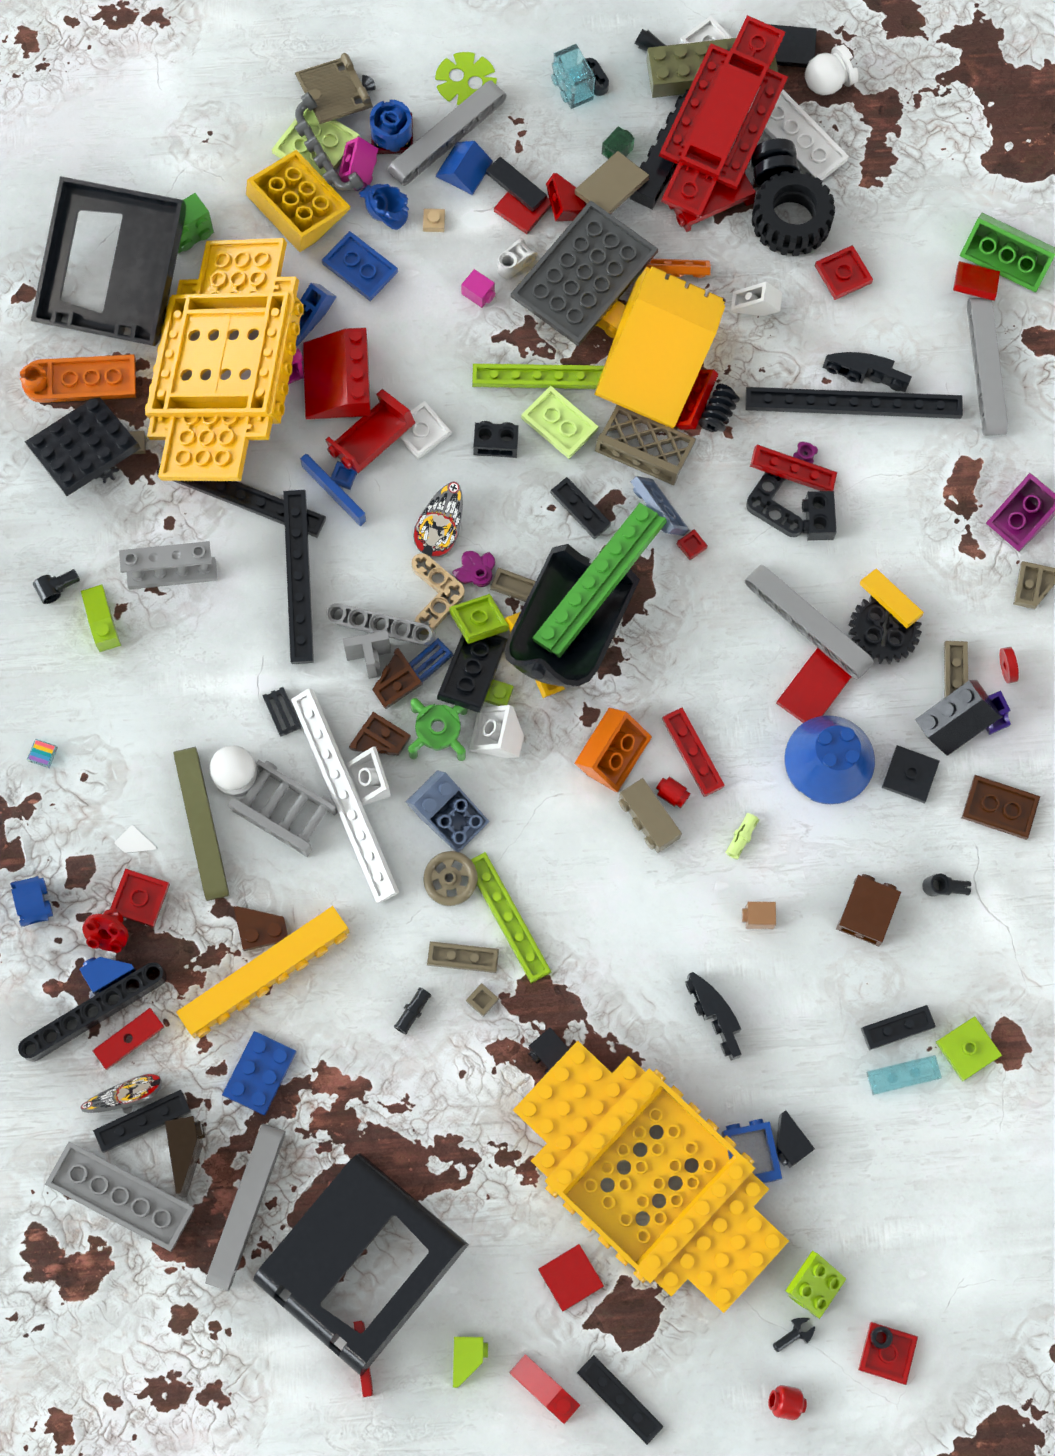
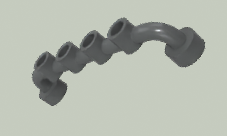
M305 93L301 96L302 102L295 111V118L298 123L295 126L296 131L301 137L306 136L307 141L304 144L310 153H316L317 156L313 160L320 169L325 168L326 172L323 174V177L329 185L333 183L337 189L342 191H350L354 188L359 191L365 186L360 176L354 172L348 176L349 182L344 183L341 181L338 172L331 164V160L321 147V143L303 116L304 111L307 108L312 111L317 107V103L310 93Z

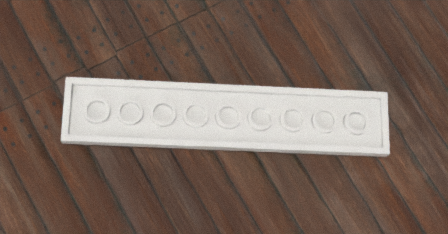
M709 16L682 36L679 44L730 39L732 37L712 16ZM782 90L764 131L772 139L791 140L795 144L796 159L799 162V167L805 173L812 174V178L818 177L820 180H824L846 163L849 156Z

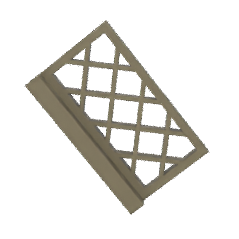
M616 405L603 432L600 433L597 439L595 452L671 485H675L696 438ZM620 413L627 416L629 421L619 424L616 417ZM643 423L647 425L649 430L638 432L636 424ZM631 426L634 434L624 436L621 428ZM617 430L620 438L614 439L607 436L610 431ZM662 431L667 434V439L658 441L655 433ZM651 434L654 442L644 445L641 437ZM637 438L640 446L632 447L628 445L627 441ZM682 440L689 444L685 448L678 449L675 442ZM671 443L674 451L664 453L661 445ZM657 447L660 455H650L647 449ZM677 456L679 460L678 466L669 463L667 458Z

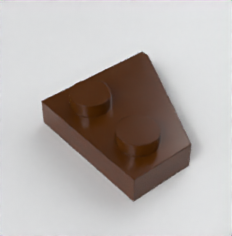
M397 648L388 666L386 665L381 678L377 680L372 690L383 707L387 709L423 683L400 649Z
M372 712L349 745V749L365 752L371 747H376L378 754L399 756L410 740L411 735L377 713Z
M239 906L234 907L243 951L277 944L288 936L284 917Z

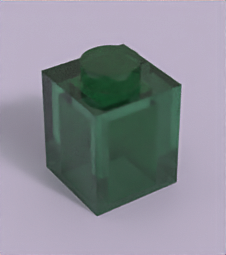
M618 126L602 143L601 154L609 159L619 151L626 157L634 148L635 138L629 131L623 130Z

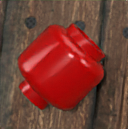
M780 1385L771 1391L768 1406L775 1417L793 1421L797 1420L801 1413L806 1411L807 1401L800 1389Z

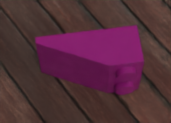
M1029 473L986 524L1020 552L1055 516V493L1037 477Z

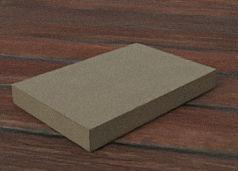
M617 151L575 189V195L587 204L590 200L611 214L649 180V174Z

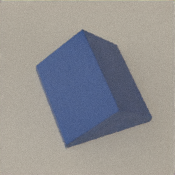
M475 141L456 142L437 172L436 177L473 195L486 175V170L492 165L493 160Z

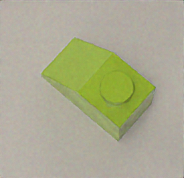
M454 1337L453 1388H458L483 1363V1358H488V1342H483V1337Z

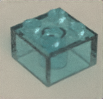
M577 44L555 52L551 78L554 85L560 88L563 101L568 103L570 108L573 109L593 100L595 76Z

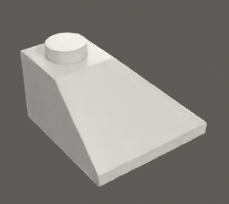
M513 706L482 707L480 713H477L469 748L470 751L500 758L519 757L524 735Z

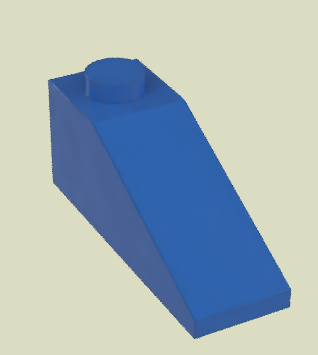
M310 283L300 299L304 312L300 318V333L297 335L296 348L326 315L337 297L320 284Z

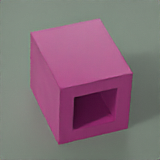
M474 269L461 284V292L463 296L483 308L486 303H490L495 297V283Z

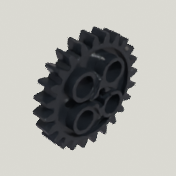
M870 596L869 602L863 599L861 602L862 606H856V612H852L851 615L853 620H850L848 626L853 627L850 629L849 635H855L852 641L858 643V646L871 655L873 660L876 657L879 664H881L883 659H886L887 663L891 664L893 658L900 662L901 655L907 658L909 652L913 653L915 650L914 645H918L920 641L916 637H920L922 631L917 630L922 625L921 622H914L906 628L901 623L894 622L892 619L894 616L889 612L886 630L888 631L885 635V646L882 647L881 641L884 633V627L882 626L885 622L886 609L872 596ZM876 613L880 616V619L875 620L870 614ZM868 634L876 635L878 640H870ZM890 638H897L900 644H893Z

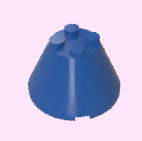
M819 716L804 722L793 732L785 749L784 762L787 775L798 791L811 798L810 800L818 803L840 804L855 798L867 787L873 776L875 755L869 738L856 724L838 716Z

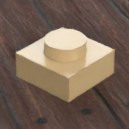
M424 209L423 232H444L445 209Z

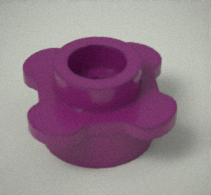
M799 442L797 445L798 450L793 454V457L813 464V457L818 453L817 447L811 443Z

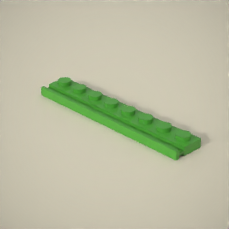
M639 503L533 636V641L560 658L666 524V518L659 516L652 509Z

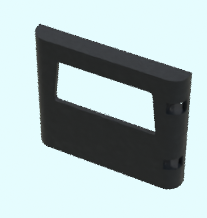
M60 176L31 321L156 346L162 333L161 329L164 323L186 216L185 201ZM80 211L122 214L102 313L61 300L78 213ZM63 315L68 316L67 323L61 322ZM125 328H131L130 336L124 335Z
M358 1153L346 1164L256 1272L253 1281L362 1377L469 1244L363 1154ZM393 1216H397L429 1252L363 1333H359L321 1306V1302ZM285 1288L291 1293L287 1301L279 1296ZM339 1337L347 1342L342 1351L334 1344Z

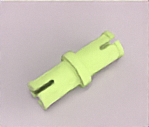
M747 813L739 829L735 830L734 838L725 852L731 858L738 860L743 848L750 842V836L759 822V819L753 814Z

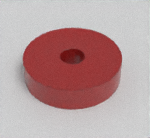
M1012 647L1001 648L999 658L1003 677L1006 683L1017 682L1019 670Z

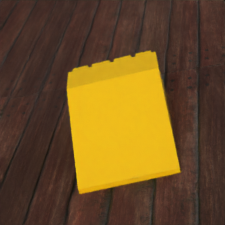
M652 266L651 269L646 267L632 286L594 395L667 427L674 428L716 335L725 309V302L722 297L711 292L705 297L706 290L691 283L685 288L686 281L671 274L668 276V279H665L666 272Z

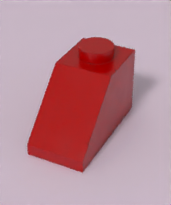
M558 173L552 174L546 183L555 222L573 221L586 206V202L575 195L576 187Z

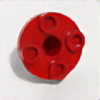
M108 909L103 914L89 916L82 927L83 934L87 939L86 944L93 949L99 948L114 953L121 952L129 938L128 931L123 925L124 919L121 913Z

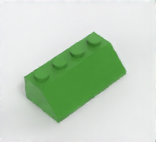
M981 213L959 256L979 266L1000 271V276L1033 292H1037L1055 257V247L985 213Z

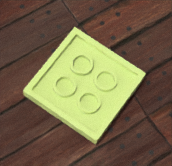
M307 108L303 116L336 170L342 162L346 142L360 136L336 120L319 124L313 110L310 111ZM295 119L272 148V154L281 159L297 150L323 177L326 170L324 167L320 169L316 165L313 158L317 155L315 152L310 153L306 148L304 142L307 141L305 135L301 137L296 131L295 126L298 123Z

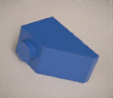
M95 957L90 958L79 969L95 995L136 971L132 964L98 957L97 959Z

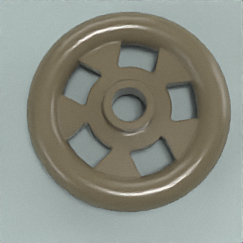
M456 851L442 852L433 857L427 864L423 877L424 887L430 898L445 906L459 905L469 899L475 891L478 880L477 870L471 859ZM454 861H458L463 865L460 871L452 867ZM443 862L446 868L439 874L435 869ZM449 874H452L454 877L453 881L447 882L446 877ZM462 876H468L467 886L460 885ZM439 879V883L442 886L438 890L433 885V881ZM456 889L457 896H447V890Z

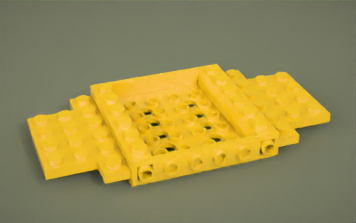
M284 238L206 241L199 279L179 280L176 295L169 297L165 321L161 329L162 336L157 348V360L153 367V379L149 386L148 403L145 406V415L150 419L147 437L150 440H165L158 474L162 481H241L249 440H269L272 424H281V418L285 412V397L289 391V376L292 374L293 355L296 353V339L300 333V318L304 312L303 304L297 298L298 278L296 276L281 277L287 246ZM254 330H258V337L254 340H249V335ZM199 331L200 337L196 341H191V335ZM215 331H219V337L211 341L210 335ZM234 331H239L237 339L229 340L230 334ZM210 370L211 377L208 380H202V375ZM227 370H230V378L227 380H222V374L225 373ZM246 370H251V376L247 380H242V373ZM187 371H192V376L189 380H182L183 374Z
M577 1041L513 1109L547 1143L531 1160L548 1177L545 1180L548 1184L545 1189L554 1198L559 1195L565 1201L563 1206L572 1215L577 1212L583 1218L580 1223L588 1231L591 1232L594 1229L601 1236L598 1240L607 1249L612 1246L618 1252L615 1257L625 1266L628 1263L636 1269L633 1274L642 1283L646 1280L651 1283L654 1280L672 1297L688 1279L716 1307L725 1313L789 1242L783 1234L754 1208L769 1190L752 1173L756 1169L752 1165L755 1161L745 1152L740 1154L735 1149L737 1144L727 1135L723 1138L717 1132L719 1127L709 1118L705 1121L699 1115L701 1110L692 1102L687 1104L682 1099L684 1094L674 1085L670 1088L664 1082L666 1077L657 1069L652 1071L649 1068L645 1072L628 1056L612 1073ZM659 1125L662 1127L664 1133L660 1139H653L650 1136L649 1131L652 1126ZM644 1143L647 1146L645 1156L638 1157L634 1154L633 1147L635 1144ZM728 1151L733 1155V1157L730 1160ZM690 1158L697 1160L699 1164L698 1170L694 1173L688 1172L684 1166L686 1160ZM622 1160L628 1161L631 1165L630 1172L625 1175L620 1174L617 1170V1164ZM678 1176L681 1178L682 1187L679 1190H672L669 1187L668 1181L671 1177ZM611 1178L614 1181L615 1187L611 1192H604L601 1189V1181L603 1179ZM662 1194L665 1196L666 1204L664 1207L656 1208L653 1206L652 1198L654 1195ZM641 1211L648 1213L650 1216V1221L646 1226H640L636 1222V1215Z

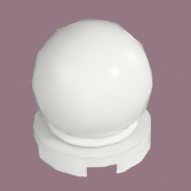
M844 44L833 47L831 54L821 53L809 61L805 71V79L808 87L815 93L820 95L834 94L843 84L849 87L858 82L857 67L853 68L850 61L853 56Z
M236 745L224 746L214 754L211 760V777L218 790L232 797L243 796L247 794L258 778L257 766L252 755L242 747Z

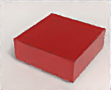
M695 529L676 543L689 560L708 547Z

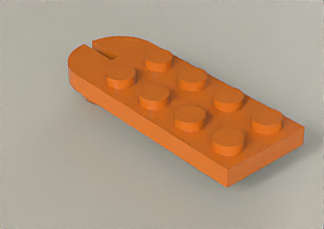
M134 354L39 359L29 363L20 371V380L25 394L29 399L39 403L84 401L98 397L101 399L136 398V358Z

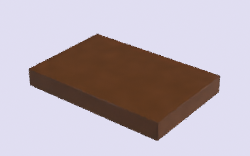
M974 775L961 818L1027 840L1040 796Z

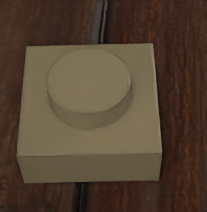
M481 983L466 999V1002L484 1017L497 1003L499 998Z

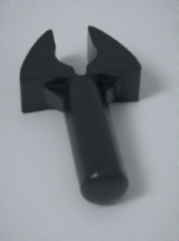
M810 1318L792 1319L793 1330L773 1344L774 1350L780 1352L798 1338L808 1343L814 1334L815 1326L807 1332L799 1333L802 1323H805Z

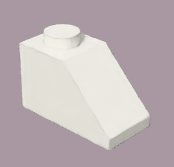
M768 282L733 291L731 311L756 316H766L780 312L782 292Z

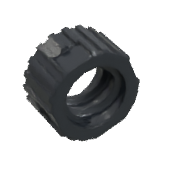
M876 1327L871 1331L870 1342L874 1347L884 1349L889 1347L893 1341L892 1333L886 1327ZM879 1332H883L886 1335L884 1343H879L876 1340Z

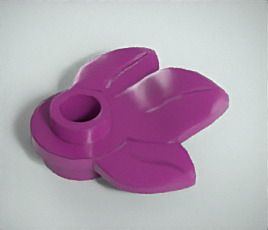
M474 551L464 552L461 560L463 566L453 570L454 577L464 584L473 583L478 587L489 585L493 577L492 569L495 566L494 556L490 552L482 556Z

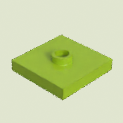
M490 594L449 608L451 616L468 644L509 630L508 623Z
M975 1016L936 1041V1044L962 1082L1002 1056Z

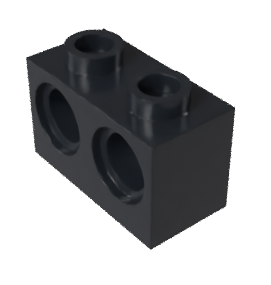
M490 421L475 422L473 455L517 458L519 425H514L510 422L493 424ZM483 435H488L491 438L488 440H482L480 437ZM508 436L511 437L512 440L504 441L502 440V438Z
M808 491L806 498L802 499V513L806 512V520H803V533H807V541L834 540L837 533L834 491ZM813 503H819L823 508H815ZM814 524H822L824 528L817 529Z

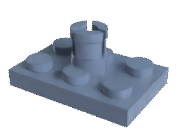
M636 476L630 481L634 486V493L645 501L646 506L658 513L659 516L666 518V524L661 529L664 533L684 536L690 531L653 479Z

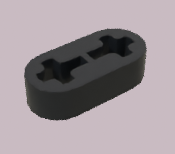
M593 58L584 59L581 62L580 73L590 91L596 96L606 94L609 80L597 60ZM586 67L593 68V74L589 69L586 70ZM596 80L600 85L603 84V87H600L599 85L596 86Z

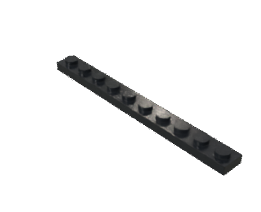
M746 387L745 410L961 419L963 416L962 395Z

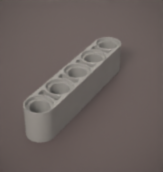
M334 603L327 609V618L339 626L368 633L388 631L389 638L422 646H429L436 639L435 631L423 623L339 603ZM338 609H342V618L335 620V612ZM363 614L365 617L364 622L361 625H356V617ZM385 619V628L378 630L376 627L377 622ZM406 624L407 632L404 635H399V626ZM427 629L429 636L426 640L421 641L419 634L422 630Z

